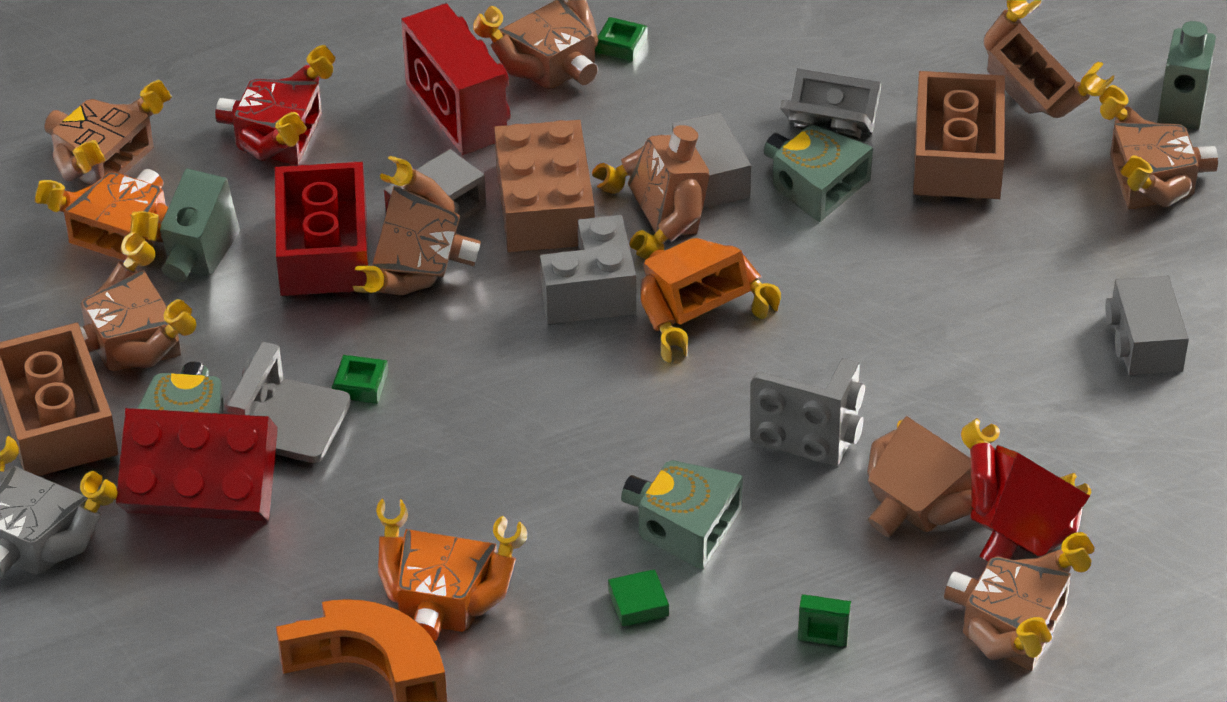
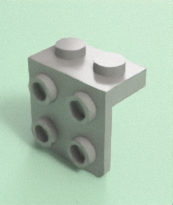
M797 68L791 101L781 100L780 110L786 115L788 121L794 123V127L804 130L812 125L826 126L836 130L835 133L848 138L860 139L861 133L873 134L882 84L877 81Z
M262 342L253 359L248 358L245 362L242 378L236 390H231L228 393L224 404V414L269 416L278 427L275 455L317 463L324 458L351 402L350 395L347 392L283 378L280 345Z
M842 358L826 389L764 372H756L750 382L751 440L766 448L781 450L838 467L849 444H857L863 428L864 419L858 416V410L865 393V384L859 383L860 363Z

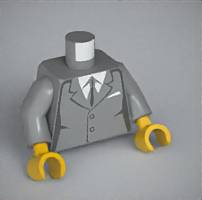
M7 436L5 447L0 452V579L12 565L38 575L46 572L55 563L82 553L86 549L102 515L98 511L100 505H109L117 497L115 484L108 479H105L102 483V476L95 471L86 473L80 483L82 494L15 466L8 472L4 471L5 464L15 460L19 454L17 442L10 436Z

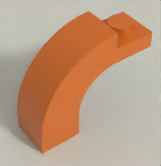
M331 600L322 602L323 617L300 620L291 624L276 626L283 674L335 663H356L377 671L385 678L391 688L394 702H447L445 670L436 644L418 622L397 609L364 600Z

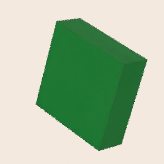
M609 17L597 36L598 45L595 47V53L634 61L647 39L648 26Z
M343 355L332 389L347 392L352 401L378 404L389 372L388 360Z
M655 569L608 579V592L622 627L669 616V603Z
M802 594L799 606L798 640L847 647L850 630L851 601Z

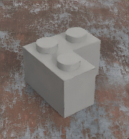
M622 215L579 219L578 251L540 255L541 296L547 325L636 314V272Z

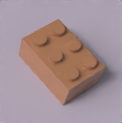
M919 71L915 121L913 195L1000 199L1004 168L1005 75Z
M558 120L544 123L494 126L496 169L507 252L578 247V220L595 218L594 200L581 120Z
M78 322L0 342V402L12 438L18 444V456L23 470L41 476L119 455L112 414Z

